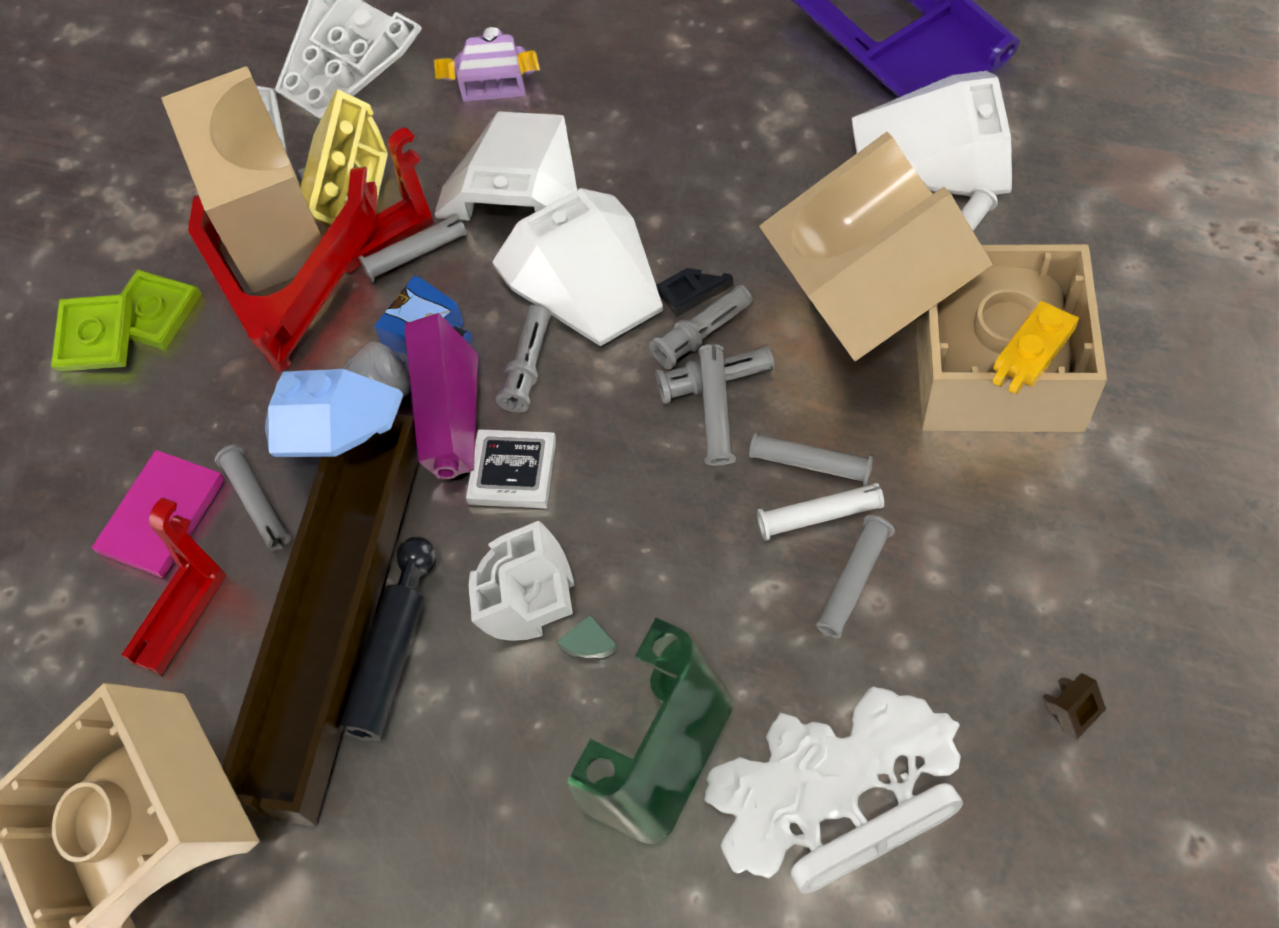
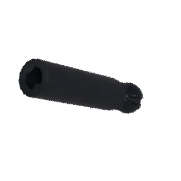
M410 537L403 541L397 549V563L402 572L398 584L388 585L384 588L338 726L341 732L351 737L367 741H380L424 602V597L416 590L419 578L429 573L436 563L434 546L423 537Z

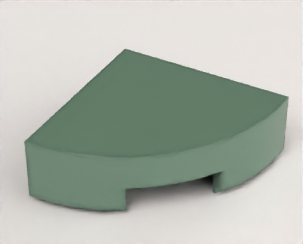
M591 615L557 640L559 647L574 657H597L600 659L618 651L616 643Z

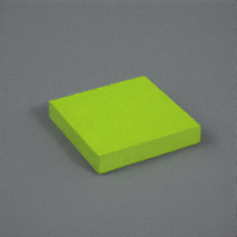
M137 269L121 292V294H127L133 298L129 339L166 350L202 294L198 287Z
M127 294L59 299L51 368L60 372L126 367L133 298Z

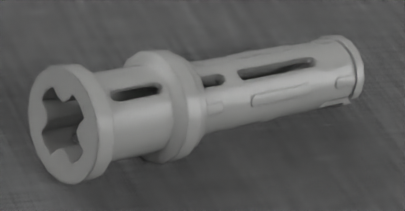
M738 284L734 289L689 321L679 320L675 323L674 329L661 339L654 338L649 344L654 358L664 368H673L676 365V360L688 351L695 352L698 350L703 338L725 324L740 311L752 305L753 298L749 290L745 286Z
M531 305L529 307L514 359L505 366L504 376L506 379L503 388L496 395L497 404L510 412H526L530 406L529 392L531 386L538 379L535 365L547 324L551 317L550 310L542 305ZM532 333H533L534 336H533V339H532V342H531V346H530V349H529L528 346H529V342H530V339H531V336H532Z
M766 345L763 348L724 358L725 381L739 379L766 370H773L774 359L769 346ZM689 361L686 363V367L664 372L662 369L655 371L658 391L664 404L670 403L671 398L694 393L697 396L703 392L701 364L699 365L698 362Z

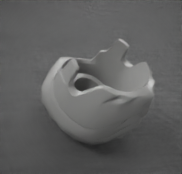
M371 341L364 345L341 368H348V371L399 389L404 394L402 398L410 393V376L405 367V360L399 358L394 350L380 342Z

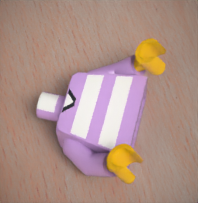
M495 27L485 29L483 37L467 39L463 51L454 60L450 58L434 60L435 79L445 78L446 80L458 81L463 102L525 97L522 74H532L535 70H540L536 51H526L523 47L515 46L513 36L502 35V32Z

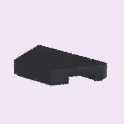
M686 268L657 284L656 287L661 299L673 314L678 317L732 287L734 280L731 274L723 273L722 276L703 274L702 270Z

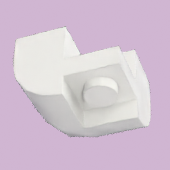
M539 520L504 534L490 542L488 545L491 550L480 561L477 570L470 571L468 586L472 622L485 633L495 638L515 641L543 636V625L573 614L569 588L575 586L570 566L558 541Z

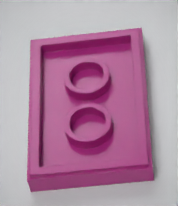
M155 450L91 548L97 554L164 579L174 563V559L161 538L149 524V516L153 506L163 497L176 502L177 508L171 517L179 515L191 520L186 531L190 536L222 486L225 478L220 472Z

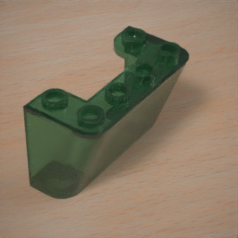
M657 617L654 619L635 655V660L654 668L650 678L651 691L662 704L634 758L631 759L590 739L567 781L581 812L646 844L660 843L672 832L733 706L732 695L689 634L681 628ZM654 643L656 647L657 656L653 652ZM597 759L610 761L614 766V775L603 777L596 781L595 784L592 783L587 777L589 765Z

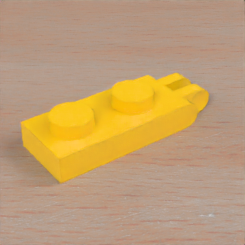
M1040 301L996 359L993 369L998 372L992 384L1001 388L1010 377L1013 380L1010 383L1008 392L1017 395L1024 385L1033 388L1075 331L1079 318Z

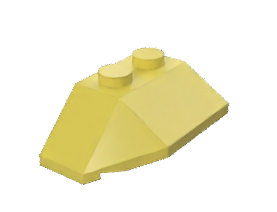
M338 89L334 92L313 135L300 188L314 220L328 227L331 226L348 201L349 175L352 168L367 167L366 181H375L378 199L388 155L380 131L372 118L373 112L370 104Z

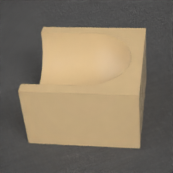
M248 66L161 97L204 210L251 292L256 293L296 277L322 239V235L302 194L294 169Z
M885 132L759 225L790 272L854 361H857L993 265L951 193L943 186L933 194L888 132Z
M1089 244L981 245L993 265L916 318L922 431L1085 432L1107 382ZM1040 301L1078 317L1079 320L1075 331L1033 388L1024 385L1020 392L1014 395L1008 392L1010 383L1013 380L1009 377L1001 388L992 384L998 372L993 369L996 359Z
M103 683L0 780V862L27 928H136L130 913L156 890L203 864L231 855L248 853L260 842L184 693Z

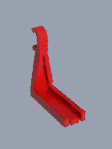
M407 127L396 130L388 140V148L394 164L402 200L376 214L375 228L346 270L348 274L361 267L358 256L362 255L365 258L434 224L431 211L414 169V165L421 160V157L412 149H408L402 154L403 146L408 142H412L415 137Z
M164 497L159 499L153 506L149 516V524L161 538L177 566L180 567L121 654L128 662L148 671H153L159 676L163 675L227 576L216 562L186 533L191 520L179 515L171 517L176 511L177 503Z

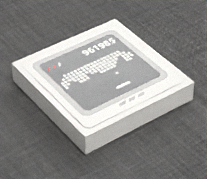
M478 429L475 443L474 471L470 472L466 495L468 505L547 509L557 440L555 433Z

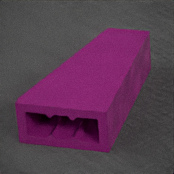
M440 313L405 323L418 462L438 479H452L459 474L474 471L478 353Z

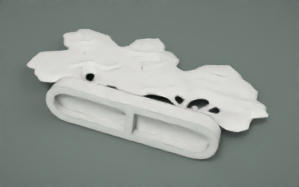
M877 687L869 688L854 708L852 731L850 736L845 738L836 737L831 727L827 724L811 722L804 725L801 724L798 718L779 712L765 737L771 752L769 762L750 761L739 757L713 767L707 776L709 785L704 796L706 803L712 804L720 812L734 814L736 817L721 843V848L733 872L741 873L748 870L753 875L770 878L779 871L785 852L794 844L806 846L812 852L795 863L791 870V876L802 894H807L830 884L949 819L963 805L962 799L952 785L946 783L939 784L917 796L912 794V789L921 773L946 776L958 770L961 756L956 750L952 739L959 728V723L953 721L949 714L933 713L924 699H918L911 695L899 696L891 690ZM905 755L908 757V774L906 772L901 774L903 782L899 783L893 772L894 763L898 756ZM917 756H921L925 760V765L919 769L915 766ZM888 774L890 783L881 782L878 780V775ZM874 787L894 791L899 805L867 821L857 806L858 797L866 790ZM851 818L856 828L823 846L820 842L819 823L824 819ZM790 823H797L804 834H793L789 829Z

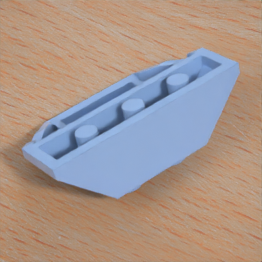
M346 369L283 372L268 405L265 422L269 453L274 457H336L362 444L376 432L382 434L391 429L404 394L399 389Z

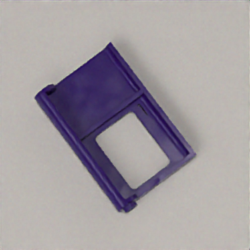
M791 0L898 98L952 75L982 71L992 73L1007 63L1014 56L1020 45L1018 37L974 0H907L923 16L881 42H876L829 0Z

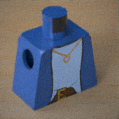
M416 275L412 277L374 325L382 344L387 345L395 352L407 355L405 323L436 313H440L469 345L472 340L471 332L463 329L464 321L458 304Z

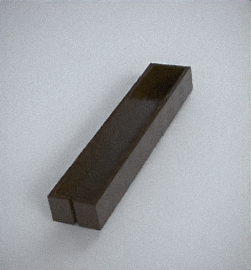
M396 415L391 429L382 434L376 432L362 444L336 457H321L222 765V769L246 816L269 819V816H272L277 821L314 827L316 825L341 736L338 726L370 633L418 462L413 416Z

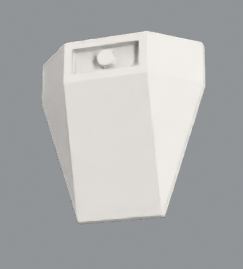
M309 0L275 91L321 120L337 89L354 96L403 56L422 28L419 24L397 12L390 17L362 0Z
M988 71L949 76L852 117V128L857 153L885 132H888L930 191H938L943 186L951 194L970 196V192L975 187H985L993 192L994 195L1011 193L1012 191L1011 134L999 79Z
M498 111L443 185L435 210L436 218L448 219L457 214L460 220L470 221L475 203L531 206L537 212L576 191L577 185L564 115Z
M580 188L520 220L493 260L494 268L512 291L534 305L546 307L550 310L553 317L599 346L604 345L663 311V305L634 218L613 195Z

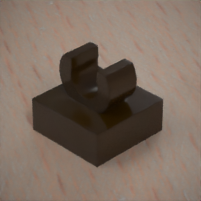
M1080 673L1074 681L1068 678H1060L1058 683L1062 693L1057 698L1047 693L1043 696L1048 710L1052 714L1057 715L1063 732L1077 740L1106 710L1097 681L1083 673Z

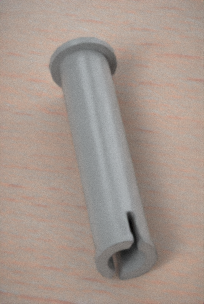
M455 214L451 218L365 258L362 255L358 256L361 266L370 282H375L374 277L461 236L467 235L463 222H459L460 217Z
M712 344L699 348L708 456L704 460L705 464L711 466H723L736 461V455L732 454L723 357L724 347L715 344V351L713 352Z
M754 433L749 450L750 458L764 459L863 482V486H868L874 463V455L872 454L867 458L768 437L759 433Z
M230 445L221 449L216 454L214 462L219 468L224 469L265 541L267 549L270 551L282 549L283 545L278 538L281 537L287 545L291 541V535L284 527L245 460L244 448L240 445Z
M867 515L864 517V529L820 619L816 622L817 629L830 637L840 638L842 636V631L887 538L892 537L895 533L894 526L878 516Z

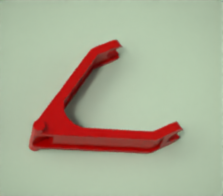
M366 166L350 170L347 203L291 284L279 292L267 296H250L245 293L220 252L221 238L206 214L199 195L193 197L188 232L245 328L248 337L262 351L269 364L277 372H283L290 367L291 362L288 357L375 228L377 187L375 181H366Z

